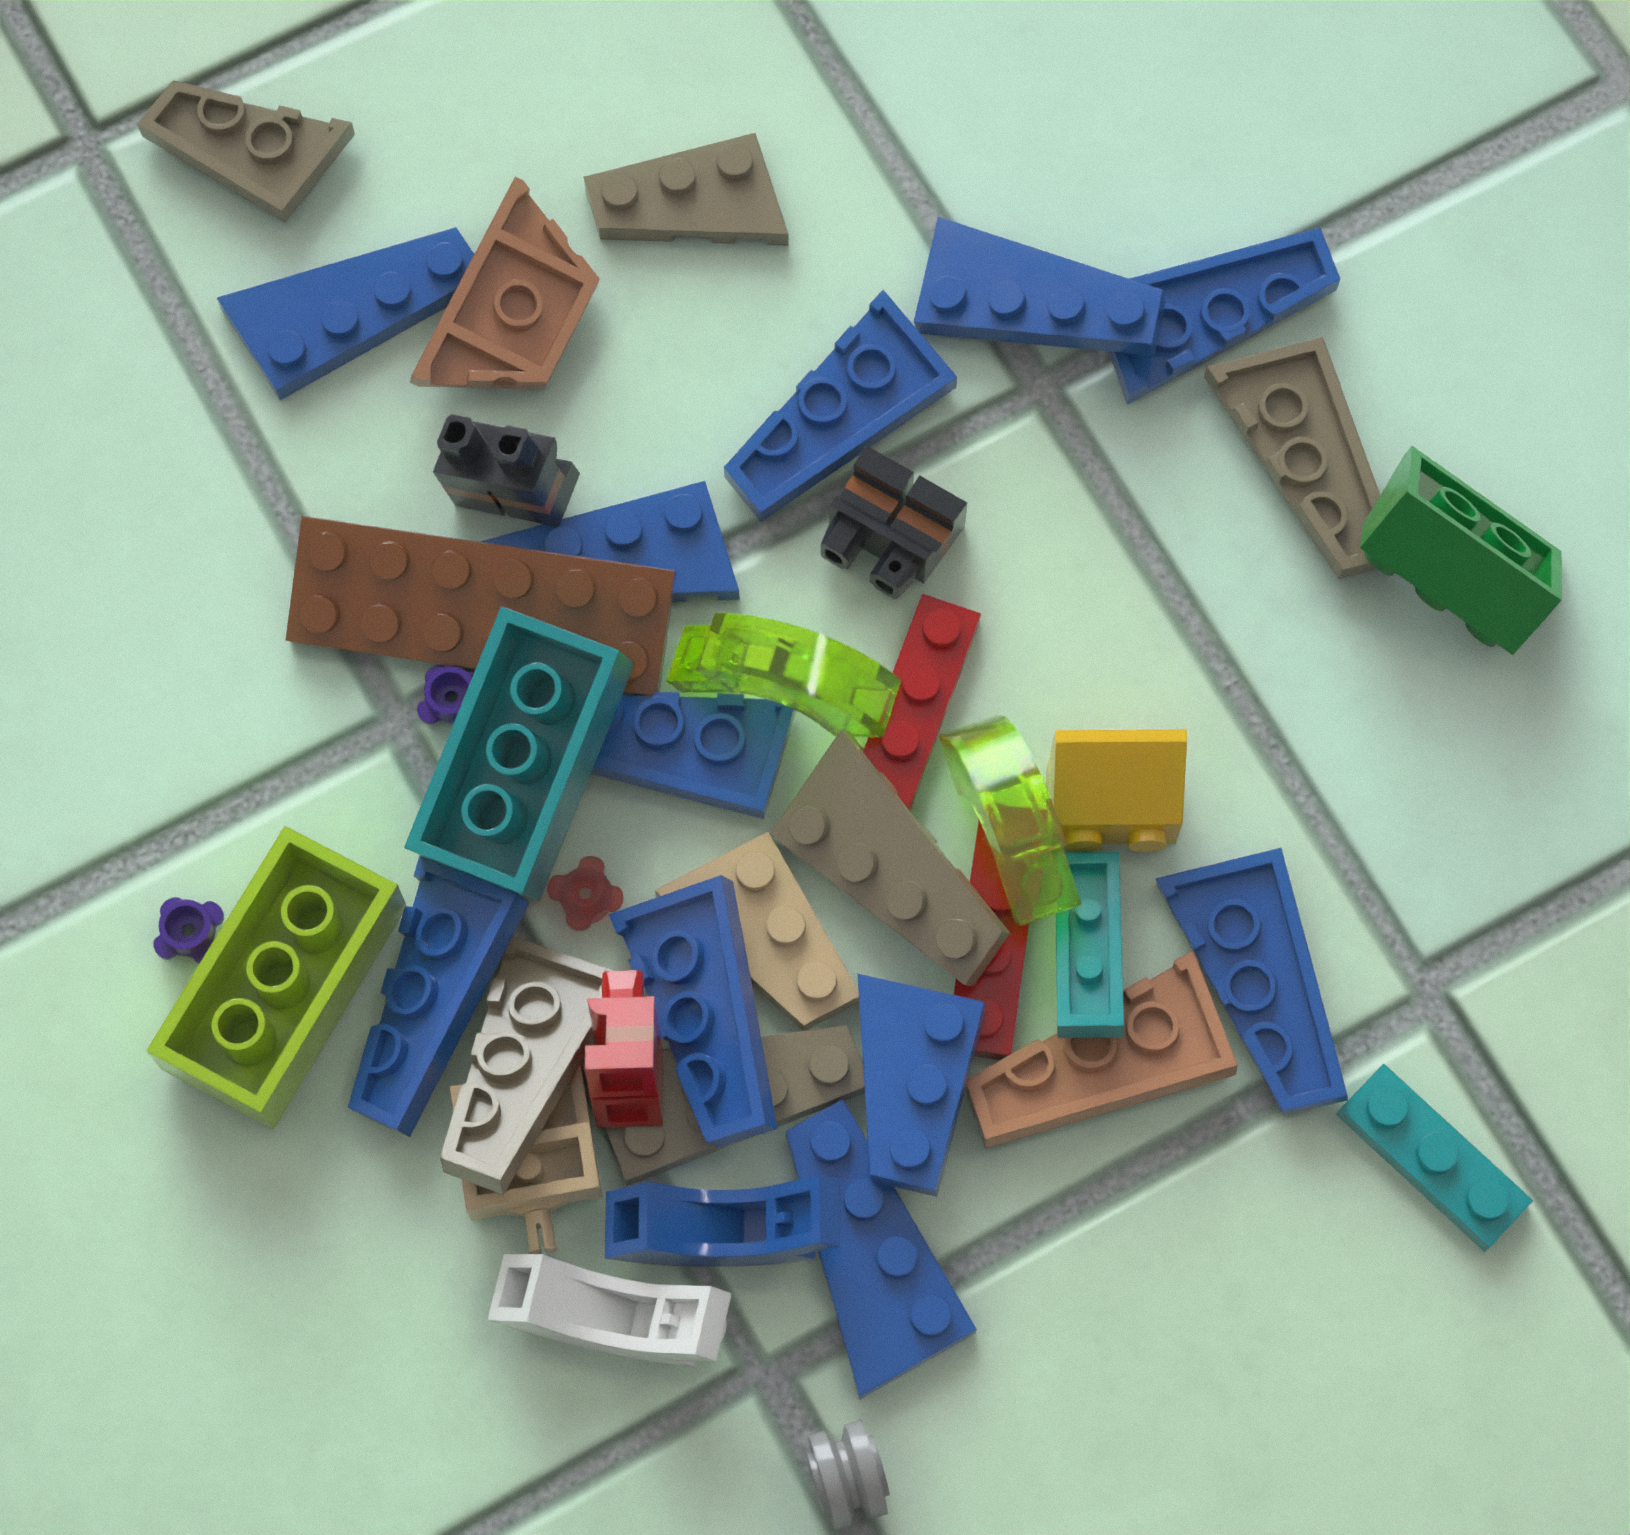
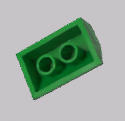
M1411 446L1404 454L1363 523L1360 549L1364 551V556L1368 562L1378 571L1388 576H1393L1396 573L1412 584L1417 595L1428 606L1441 612L1447 609L1462 619L1468 631L1478 641L1489 647H1494L1497 644L1511 655H1514L1562 601L1561 550L1421 451Z

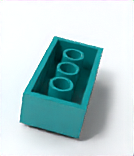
M501 606L404 848L540 902L635 663L620 650Z

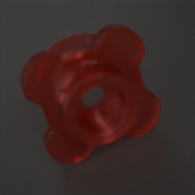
M586 856L582 858L578 868L565 876L554 875L547 885L548 896L550 899L560 902L566 914L567 925L576 931L589 929L591 924L602 920L608 912L618 911L623 904L624 896L622 890L618 886L611 885L604 874V863L598 857ZM584 888H588L592 892L591 896L587 899L579 896V892Z

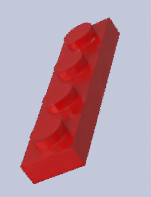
M925 594L921 595L863 749V753L878 772H882L898 791V797L909 811H911L981 618V613Z
M981 800L970 883L1010 934L974 986L964 985L955 979L953 995L985 1002L986 1013L974 1057L1002 1060L1012 1052L1045 809Z

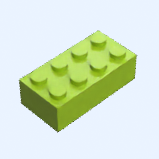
M284 826L146 1052L161 1070L274 1130L401 918L407 905L398 884Z

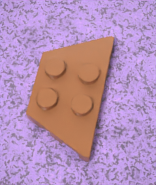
M514 177L411 375L410 383L418 387L546 388L598 286L600 278L583 256L577 255L569 247L568 237L554 219L548 220L529 195L530 188L522 179Z

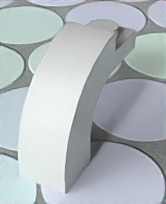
M504 1254L488 1320L525 1333L577 1347L652 1362L695 1366L696 1360L717 1361L720 1343L726 1332V1316L732 1293L712 1286L660 1285L617 1278L580 1268L543 1254Z

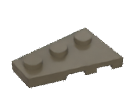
M172 81L137 123L142 137L285 223L355 135L353 124L349 121L331 118L330 123L303 117L301 110L280 105L277 110L243 103L242 97L178 81Z
M756 133L583 177L585 191L600 239L672 242L677 236L712 237V243L735 244V238L767 239V245L789 246V234Z

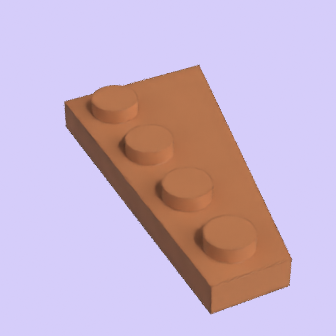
M1194 951L1175 960L1173 967L1150 980L1145 977L1123 990L1124 1037L1057 1038L1056 1033L1044 1041L1037 1039L968 1078L965 1091L985 1149L1235 1076L1238 1064Z

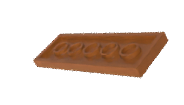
M301 516L285 641L476 669L502 606L620 650L635 663L624 691L654 696V692H660L677 571Z

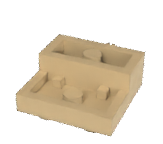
M581 1064L504 1195L462 1180L466 1211L471 1221L507 1214L524 1217L529 1254H542L539 1228L542 1231L546 1254L557 1250L551 1212L568 1203L603 1197ZM461 1085L450 1087L453 1112Z

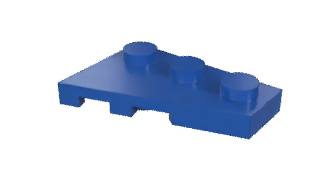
M858 974L869 1167L872 1182L937 1197L986 1013L985 1002Z

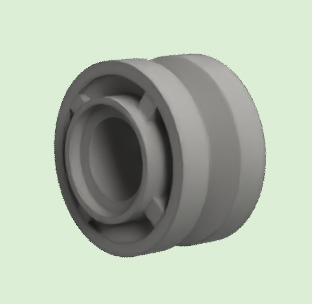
M862 1420L844 1424L842 1439L836 1442L825 1430L808 1435L811 1453H807L806 1457L822 1513L823 1515L829 1513L834 1530L852 1525L854 1509L862 1508L871 1519L887 1515L888 1509L885 1497L890 1495L887 1479L873 1435L867 1436Z

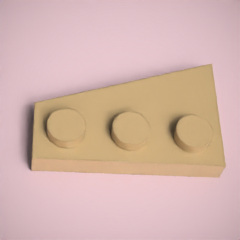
M769 831L655 889L657 898L719 875L732 880L751 983L802 1031L808 1030L859 1003V991Z

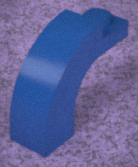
M816 1175L768 1187L738 1190L693 1189L644 1182L607 1191L605 1259L685 1267L760 1266L816 1259V1251L840 1246V1178Z

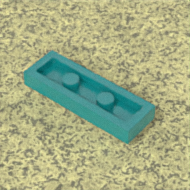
M1119 852L1055 853L1057 1038L1124 1037Z
M1384 1063L1336 1113L1347 1126L1484 1252L1498 1240L1534 1201Z

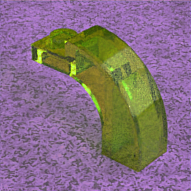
M715 613L711 625L684 626L666 682L681 693H741L765 698L802 713L835 737L841 729L851 732L854 737H883L901 679L865 654L817 632L758 616Z
M995 715L939 734L938 736L957 795L964 796L969 800L985 831L1015 924L1022 926L1082 905L1063 846L1067 845L1055 807L1034 758L1013 723L1003 715Z

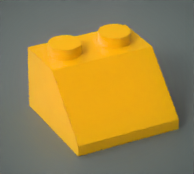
M1187 729L1055 730L1046 770L1048 844H1064V849L1070 852H1093L1101 849L1102 844H1128V848L1132 851L1155 852L1165 849L1167 844H1176L1183 825Z

